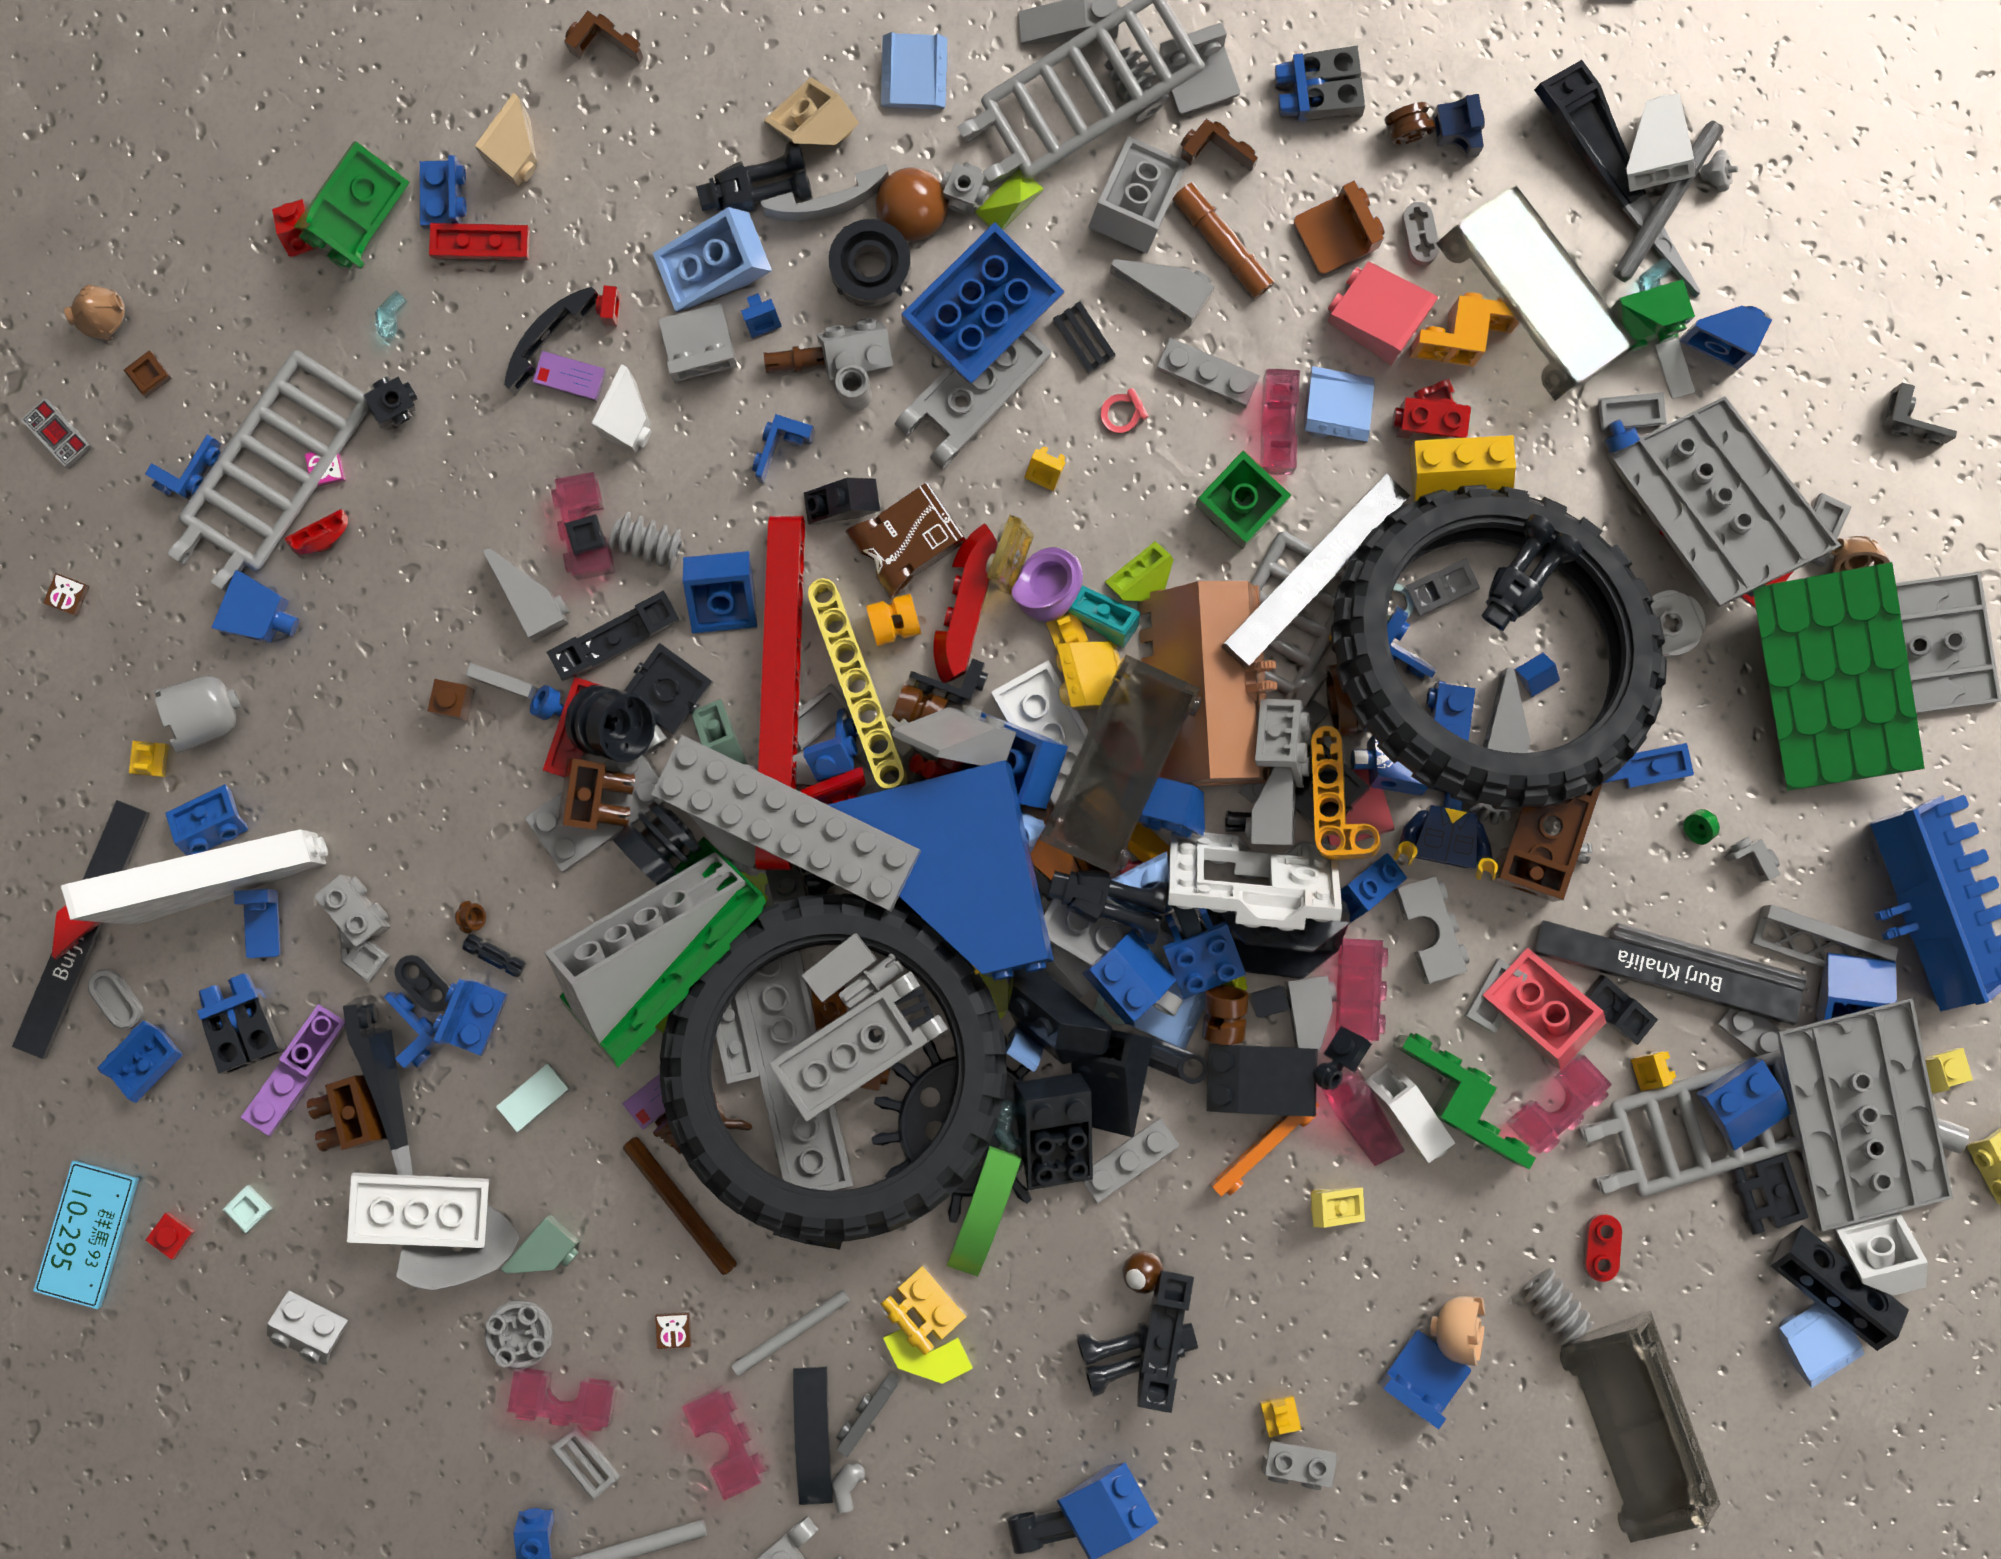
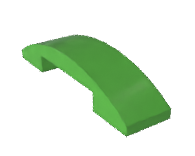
M989 1146L977 1185L946 1266L978 1277L1007 1204L1021 1162V1156Z

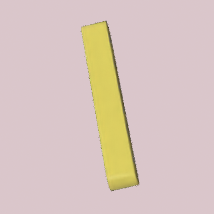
M824 578L817 579L809 586L808 598L874 778L882 791L907 785L908 778L893 736H891L892 733L842 598L832 581ZM826 591L833 593L832 598L828 602H817L818 596ZM842 621L844 623L840 631L836 633L828 631V627L832 622ZM850 650L855 652L854 658L847 663L839 661V657L844 651ZM858 680L866 682L865 688L861 692L853 693L850 691V686L853 682ZM868 710L877 712L875 720L871 723L861 722V716L864 712ZM880 740L888 742V747L883 753L877 754L872 752V746L875 742ZM892 770L899 772V779L895 783L885 784L883 782V777L887 772Z

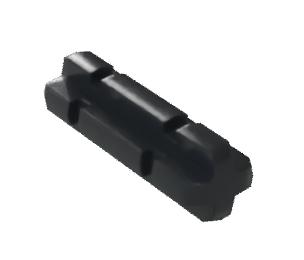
M469 934L466 937L462 946L464 951L472 955L477 954L478 958L500 970L506 969L505 972L514 977H519L522 974L526 965L525 961L516 956L510 957V953L489 942H482L483 939L474 934Z

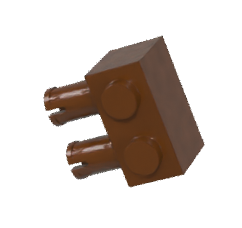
M567 758L557 824L596 830L598 823L622 826L624 828L629 823V819L619 818L618 815L630 816V807L602 804L601 793L605 790L632 795L634 786L624 785L623 782L635 783V774L606 771V763Z
M355 1075L325 1085L326 1095L311 1098L307 1101V1108L317 1107V1109L308 1111L312 1119L316 1120L332 1114L335 1127L317 1131L315 1134V1141L326 1139L323 1142L317 1143V1147L321 1152L341 1146V1150L361 1148L387 1139L364 1075Z

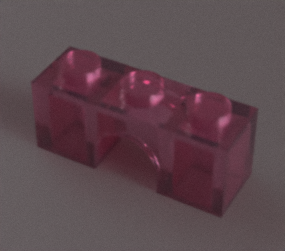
M1266 369L1263 376L1260 466L1268 474L1293 475L1297 468L1298 435H1295L1297 405L1299 403L1300 370Z
M594 472L555 479L556 489H552L551 493L555 509L560 508L562 521H557V527L561 541L566 540L568 553H563L566 572H572V576L576 580L616 573L612 550L608 548L609 540L606 536H604L606 548L575 557L564 524L584 518L591 512L604 510L599 478Z
M1577 1054L1554 1076L1565 1091V1101L1560 1109L1554 1112H1547L1537 1101L1529 1100L1506 1122L1525 1144L1531 1147L1530 1149L1533 1152L1539 1154L1542 1151L1545 1153L1550 1152L1561 1141L1558 1136L1565 1129L1572 1130L1584 1120L1585 1116L1582 1113L1591 1105L1597 1107L1608 1097L1609 1093L1606 1090L1612 1084L1585 1055Z
M517 1368L514 1370L507 1412L516 1413L517 1419L534 1421L536 1416L549 1418L550 1424L558 1426H569V1422L582 1423V1428L590 1431H602L603 1427H608L612 1423L619 1382L585 1377L580 1382L577 1398L572 1401H562L552 1392V1371L533 1368Z
M721 1385L685 1402L682 1409L695 1438L709 1432L721 1434L728 1442V1456L714 1463L710 1468L723 1500L760 1484L764 1478L762 1473L766 1471L765 1465L759 1453L753 1454L748 1442L752 1440L751 1434L745 1422L739 1423L734 1411L738 1407L731 1391L725 1392Z

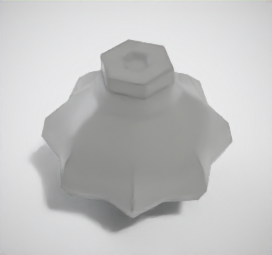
M1723 149L1716 151L1709 163L1702 165L1700 168L1702 180L1711 182L1717 190L1723 192L1727 191L1730 184L1733 183L1732 174L1738 172V166H1732L1731 156Z

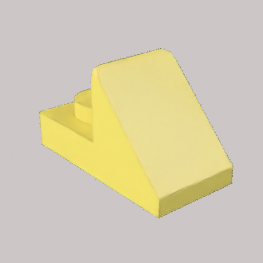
M1956 1048L1925 1057L1932 1093L1948 1091L1951 1086L1973 1080L1964 1048Z
M1363 1188L1312 1190L1311 1213L1313 1227L1325 1228L1365 1221Z

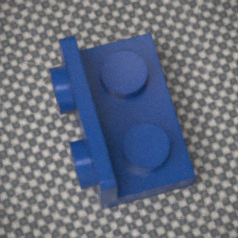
M448 155V161H419L421 227L423 229L430 228V223L462 224V217L467 215L466 199L461 197V185H466L465 166L461 165L455 155Z
M1438 681L1434 684V688H1429L1426 707L1431 708L1430 716L1450 732L1469 741L1476 688L1446 684L1445 681Z
M226 784L165 813L174 844L186 856L205 852L225 841L233 840L238 835L248 831L247 824L239 816L232 792Z

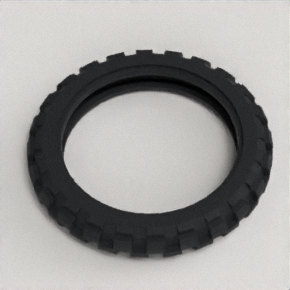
M1486 485L1460 486L1457 490L1448 492L1441 489L1420 496L1417 501L1411 504H1404L1386 516L1359 545L1345 568L1333 604L1334 620L1331 625L1332 651L1336 654L1337 666L1335 670L1342 692L1348 694L1353 705L1351 711L1362 729L1371 732L1379 742L1377 747L1394 764L1398 761L1412 772V778L1432 790L1437 787L1451 793L1450 797L1452 799L1472 805L1477 803L1489 804L1494 809L1520 810L1522 807H1535L1537 809L1562 804L1564 801L1574 797L1579 798L1614 776L1636 754L1647 739L1646 735L1651 726L1656 721L1662 704V687L1666 684L1667 660L1666 657H1663L1662 645L1665 643L1661 620L1659 617H1656V614L1654 615L1651 608L1654 600L1644 580L1636 578L1629 568L1633 563L1618 545L1611 547L1600 536L1603 531L1585 517L1578 520L1568 514L1567 506L1547 497L1538 500L1529 497L1528 491L1504 486L1499 490L1487 489ZM1531 514H1536L1546 518L1554 527V534L1536 555L1537 557L1543 558L1554 538L1560 533L1574 537L1582 545L1583 551L1576 560L1561 563L1556 569L1566 576L1581 592L1600 623L1608 651L1609 681L1606 697L1597 718L1581 736L1565 745L1550 750L1530 753L1503 752L1476 745L1450 732L1425 712L1412 697L1396 669L1390 651L1387 632L1388 606L1392 591L1400 574L1422 555L1446 545L1475 541L1493 542L1521 549L1525 541L1524 523Z
M822 893L801 896L764 908L761 914L730 943L731 948L689 988L688 995L668 1015L661 1042L659 1080L662 1103L674 1140L688 1166L702 1184L735 1213L758 1226L778 1234L821 1242L853 1241L894 1231L931 1212L946 1200L966 1180L980 1161L991 1141L999 1120L1007 1078V1053L998 1009L989 988L980 974H975V968L923 918L910 912L908 909L894 905L890 912L857 895L845 893ZM854 933H857L869 950L886 957L889 954H893L896 958L895 961L898 960L902 966L911 971L937 1000L949 1024L956 1054L955 1087L949 1110L939 1131L927 1148L905 1168L884 1180L860 1188L834 1191L810 1189L794 1185L767 1172L756 1164L732 1138L721 1118L713 1093L711 1078L713 1044L719 1024L730 1002L741 987L758 971L778 958L809 947L840 945Z

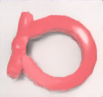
M1133 388L1128 389V394L1110 396L1101 408L1103 424L1115 433L1129 432L1138 424L1141 418L1146 420L1149 417L1142 401ZM1118 401L1133 402L1136 407L1131 421L1124 426L1113 425L1108 417L1111 405Z

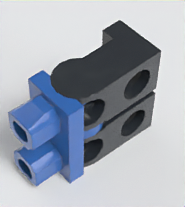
M245 973L228 980L234 995L229 998H223L219 985L210 986L199 991L202 1009L197 1010L200 1020H202L203 1029L218 1074L232 1073L252 1065L256 1061H262L284 1052L287 1048L283 1038H280L263 990L255 988L253 981Z

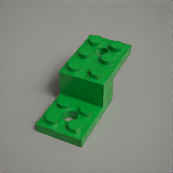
M1410 1033L1409 1036L1399 1035L1393 1047L1450 1080L1433 1109L1439 1120L1515 1165L1530 1170L1536 1157L1528 1153L1531 1147L1514 1137L1511 1138L1506 1135L1505 1139L1498 1136L1501 1131L1499 1128L1485 1120H1480L1481 1115L1497 1087L1489 1083L1492 1077L1477 1068L1468 1067L1466 1070L1460 1066L1463 1061L1462 1059L1446 1050H1439L1438 1052L1432 1050L1431 1046L1433 1043L1417 1033Z

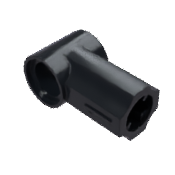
M1153 1036L1151 1037L1154 1039L1148 1064L1149 1067L1190 1084H1197L1205 1079L1208 1073V1065L1204 1057ZM1196 1059L1201 1062L1203 1072L1199 1077L1190 1078L1184 1073L1183 1067L1186 1061Z
M1061 1508L1038 1514L1033 1511L1024 1512L1007 1518L1015 1554L1029 1553L1041 1549L1044 1544L1076 1537Z

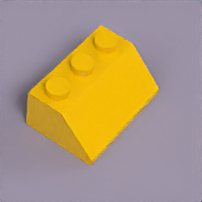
M1514 435L1417 440L1409 448L1413 502L1417 501L1420 496L1441 489L1447 492L1454 491L1460 486L1486 485L1487 489L1499 490L1502 486L1514 488L1516 473Z

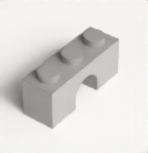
M1436 876L1394 889L1403 921L1422 917L1427 919L1434 928L1435 936L1431 945L1423 950L1414 952L1424 984H1430L1467 972L1465 964L1469 963V957L1465 946L1458 944L1455 933L1459 932V927L1454 914H1448L1444 902L1448 900V893L1443 881L1438 882Z

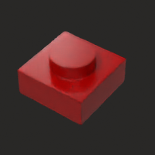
M604 285L603 295L597 296L596 314L600 315L604 325H618L621 293L617 286Z
M166 1212L145 1241L173 1260L176 1259L195 1231L170 1212Z

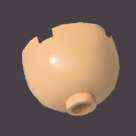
M1472 1296L1453 1298L1441 1307L1439 1317H1432L1431 1337H1437L1438 1348L1445 1357L1453 1362L1477 1366V1361H1480L1484 1326H1482L1481 1318H1478V1315L1485 1316L1483 1298Z

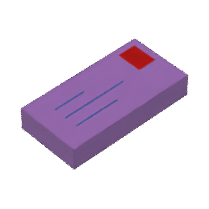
M542 351L533 383L597 402L606 370L605 368Z
M660 1074L622 1103L642 1130L665 1113L660 1088Z

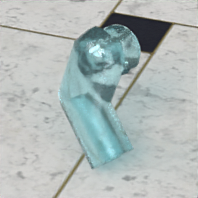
M1661 258L1639 276V292L1661 286L1660 280L1673 270L1668 260Z
M398 291L390 295L375 311L376 330L383 338H392L396 335L398 330L396 313L407 303V300Z
M1007 1100L1003 1101L999 1120L993 1135L1006 1152H1011L1021 1143L1010 1130L1012 1117L1016 1115L1017 1109L1011 1101Z

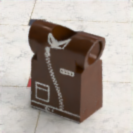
M925 482L893 504L876 518L858 523L845 531L859 553L875 561L876 578L890 599L896 597L914 576L959 548L966 540L928 482Z

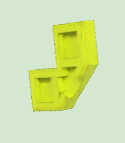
M901 1328L883 1337L898 1369L942 1384L973 1369L959 1337L929 1351L926 1355H923L916 1346L912 1347L906 1340L908 1336Z

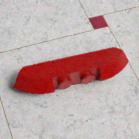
M985 523L967 537L955 556L952 567L962 571L963 575H956L953 584L952 594L957 595L954 608L948 606L943 625L949 627L948 631L935 630L933 642L934 662L940 680L946 684L966 674L991 574L986 572V565L990 555L997 554L998 541Z

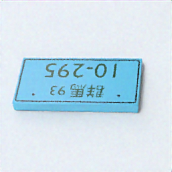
M76 1160L72 1161L33 1290L34 1292L95 1309L102 1307L139 1182L138 1177Z

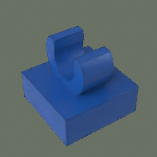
M759 293L747 297L750 307L741 310L751 338L782 327L772 299L762 302Z

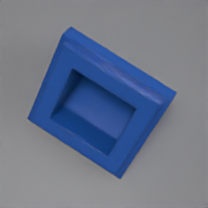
M1544 653L1514 669L1531 697L1560 681L1556 664Z

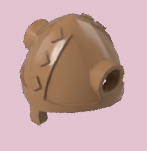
M90 284L80 290L74 298L72 306L64 308L69 324H74L84 335L110 341L113 340L112 335L123 321L125 305L121 296L115 291Z
M1867 536L1839 538L1837 541L1841 546L1831 552L1834 555L1833 573L1868 567L1873 561L1874 566L1890 563L1888 556L1878 542L1874 539L1871 540Z

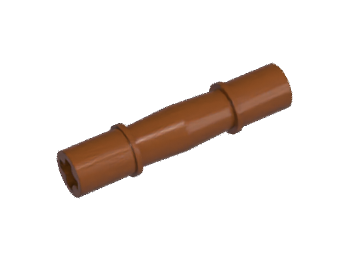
M1192 182L1175 194L1172 200L1190 220L1192 227H1197L1214 251L1232 269L1231 274L1238 278L1254 299L1263 295L1273 286L1274 280L1255 259V255L1253 253L1249 254L1235 233L1215 213L1216 208L1211 206Z

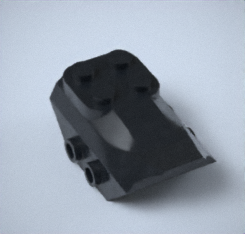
M1342 899L1340 921L1318 922L1312 918H1306L1304 930L1294 929L1292 931H1283L1277 927L1268 926L1250 928L1243 924L1235 923V911L1219 913L1206 909L1213 926L1225 921L1227 922L1245 972L1299 979L1305 978L1338 952L1350 923L1348 905Z

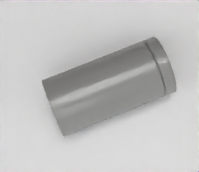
M851 364L842 367L835 379L840 401L848 410H863L869 405L872 398L868 375L858 365ZM852 385L861 386L856 391L847 390Z

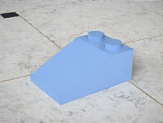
M730 207L653 252L675 312L686 310L745 287L772 271L749 212Z

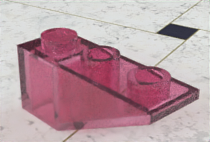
M1358 1067L1355 1072L1347 1068L1341 1071L1343 1074L1342 1081L1336 1089L1325 1090L1321 1088L1338 1119L1374 1166L1405 1151Z

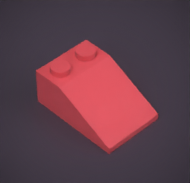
M1529 948L1483 994V997L1539 1053L1560 1071L1606 1024L1604 1011ZM1518 969L1523 973L1527 974L1528 976L1526 980L1522 982L1523 974L1520 977H1517L1513 975V973Z

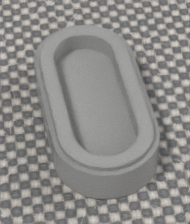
M110 969L98 970L91 975L88 981V992L109 1022L119 1029L136 1027L143 1018L144 1009L122 976Z

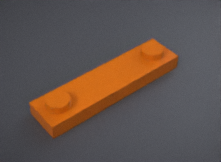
M1283 1115L1209 1185L1221 1197L1225 1193L1229 1196L1232 1195L1243 1185L1244 1182L1241 1178L1299 1124L1305 1127L1316 1116Z

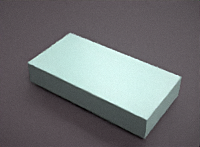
M547 1063L496 1107L516 1132H519L570 1088L550 1063Z

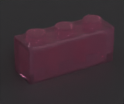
M1343 938L1338 952L1335 1034L1341 1026L1371 1041H1379V1034L1385 1033L1386 1018L1385 1014H1380L1381 1001H1386L1387 982L1382 981V967L1387 968L1388 948L1383 947V940Z

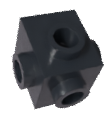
M390 376L378 380L372 385L373 390L363 394L364 401L380 429L392 422L395 426H398L412 418L411 412L415 411L413 401L418 399L409 382L402 384L399 377L391 380ZM391 398L398 400L395 404L387 402Z

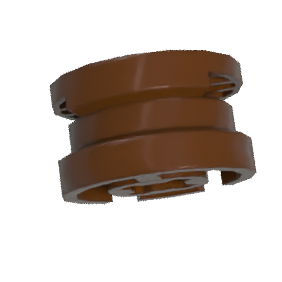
M1418 102L1396 109L1385 117V124L1391 126L1392 133L1390 134V139L1393 145H1401L1400 140L1406 141V144L1422 139V135L1426 131L1428 135L1435 131L1434 121L1429 119L1426 113L1429 110L1428 103Z

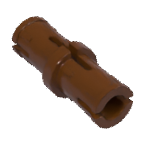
M793 346L792 350L763 352L766 374L786 370H795V373L802 372L804 368L825 366L822 346L799 349V346Z

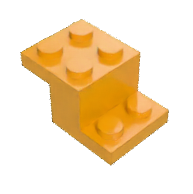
M1473 292L1465 293L1464 296L1459 295L1449 310L1446 330L1435 326L1426 327V330L1421 329L1411 344L1410 358L1474 367L1485 353L1488 330L1512 333L1524 318L1525 305L1516 304L1517 300L1508 297H1500L1496 301L1484 299V295Z

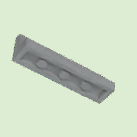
M1774 905L1762 906L1750 942L1751 944L1824 968L1826 961L1824 949L1834 944L1841 946L1845 955L1853 956L1850 951L1853 950L1859 952L1854 956L1863 957L1868 955L1877 959L1895 961L1899 948ZM1767 921L1777 924L1784 938L1774 943L1761 939ZM1787 928L1797 932L1789 934ZM1801 934L1809 935L1815 949L1805 954L1798 952L1792 939ZM1818 939L1827 941V943L1821 945ZM1787 942L1789 948L1780 945ZM1819 953L1821 959L1813 957L1812 955Z

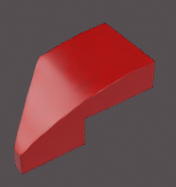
M67 906L62 907L56 912L52 958L56 961L76 946L81 937L101 922L70 920Z

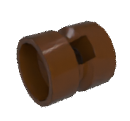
M905 683L897 699L892 717L898 722L904 718L910 723L945 709L948 699L932 693L927 697L923 696L922 689Z
M1225 985L1205 991L1204 1011L1208 1014L1203 1017L1202 1037L1206 1041L1220 1045H1235L1245 1040L1246 1019L1243 1016L1247 1014L1248 992L1238 987Z

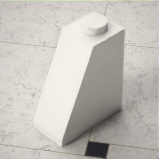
M1680 93L1660 95L1655 99L1646 101L1627 165L1630 192L1696 177L1694 156Z
M1391 1061L1364 1080L1414 1149L1428 1163L1443 1156L1447 1149L1455 1144L1418 1087Z

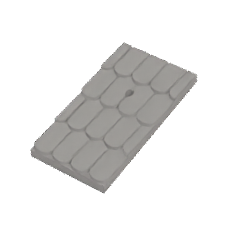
M1725 396L1641 437L1638 442L1607 455L1631 493L1635 494L1654 524L1660 528L1686 568L1690 569L1717 608L1785 574L1791 573L1841 546ZM1700 471L1705 472L1708 476L1702 475Z
M1981 572L1896 583L1916 713L2001 702ZM1919 640L1927 642V647L1923 651L1915 650V644Z
M1913 998L1777 1032L1819 1231L1822 1232L1953 1199ZM1872 1143L1877 1146V1153L1875 1155L1870 1151Z

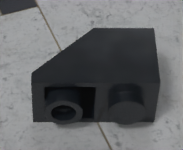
M847 477L804 492L808 525L856 519L880 511L876 479Z

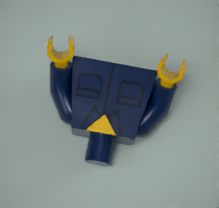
M1445 791L1442 807L1430 805L1426 810L1418 811L1403 826L1399 846L1393 855L1394 860H1397L1400 854H1405L1409 859L1407 865H1411L1414 858L1469 870L1476 868L1477 863L1476 879L1481 880L1483 871H1488L1492 875V880H1495L1498 864L1493 860L1491 844L1483 824L1477 821V814L1462 811L1464 802L1452 799L1450 797L1451 793Z

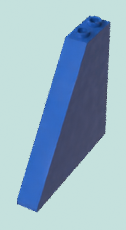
M1003 760L829 804V806L921 850L899 897L983 975L993 976L994 981L1013 977V971L1025 968L1026 973L1046 969L1045 963L1054 961L1013 771L1008 762Z

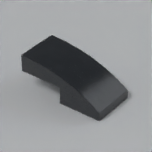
M1600 975L1585 993L1586 997L1604 1011L1606 1022L1636 1045L1642 1041L1658 1021L1636 999L1629 997L1604 975Z

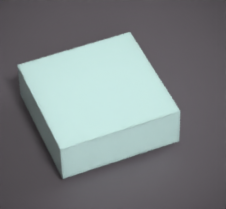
M247 1185L223 1211L245 1233H248L273 1208L250 1185Z

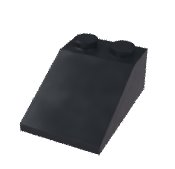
M1209 1044L1206 1111L1316 1116L1317 1081L1314 1079V1072L1317 1068L1318 1049Z

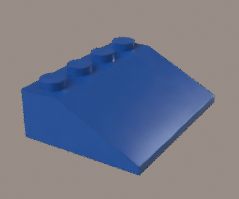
M994 222L901 313L902 323L926 347L967 382L972 384L1065 291Z

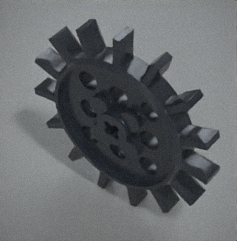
M932 1041L922 1046L924 1053L930 1060L931 1066L919 1076L911 1073L901 1063L897 1062L891 1066L895 1074L910 1085L902 1101H896L887 1096L875 1097V1105L881 1109L896 1111L899 1113L897 1131L891 1133L881 1132L872 1137V1143L884 1146L898 1142L906 1158L902 1163L891 1167L885 1175L886 1178L905 1168L927 1148L932 1141L925 1133L927 1124L931 1121L943 1123L949 1110L955 1087L956 1056L942 1060ZM1023 1064L1015 1071L1006 1066L1007 1078L1001 1110L1009 1114L1010 1124L1004 1130H997L995 1128L991 1141L982 1155L983 1161L981 1165L974 1168L966 1180L951 1194V1203L948 1208V1217L951 1223H957L961 1215L963 1196H973L989 1146L998 1149L999 1146L1007 1143L1015 1148L1016 1155L1021 1156V1162L1012 1189L1017 1198L1026 1204L1032 1200L1029 1190L1020 1183L1017 1177L1024 1170L1016 1117L1015 1083L1022 1082L1024 1076L1031 1071ZM926 1088H935L940 1095L939 1102L934 1107H926L921 1103L920 1095Z

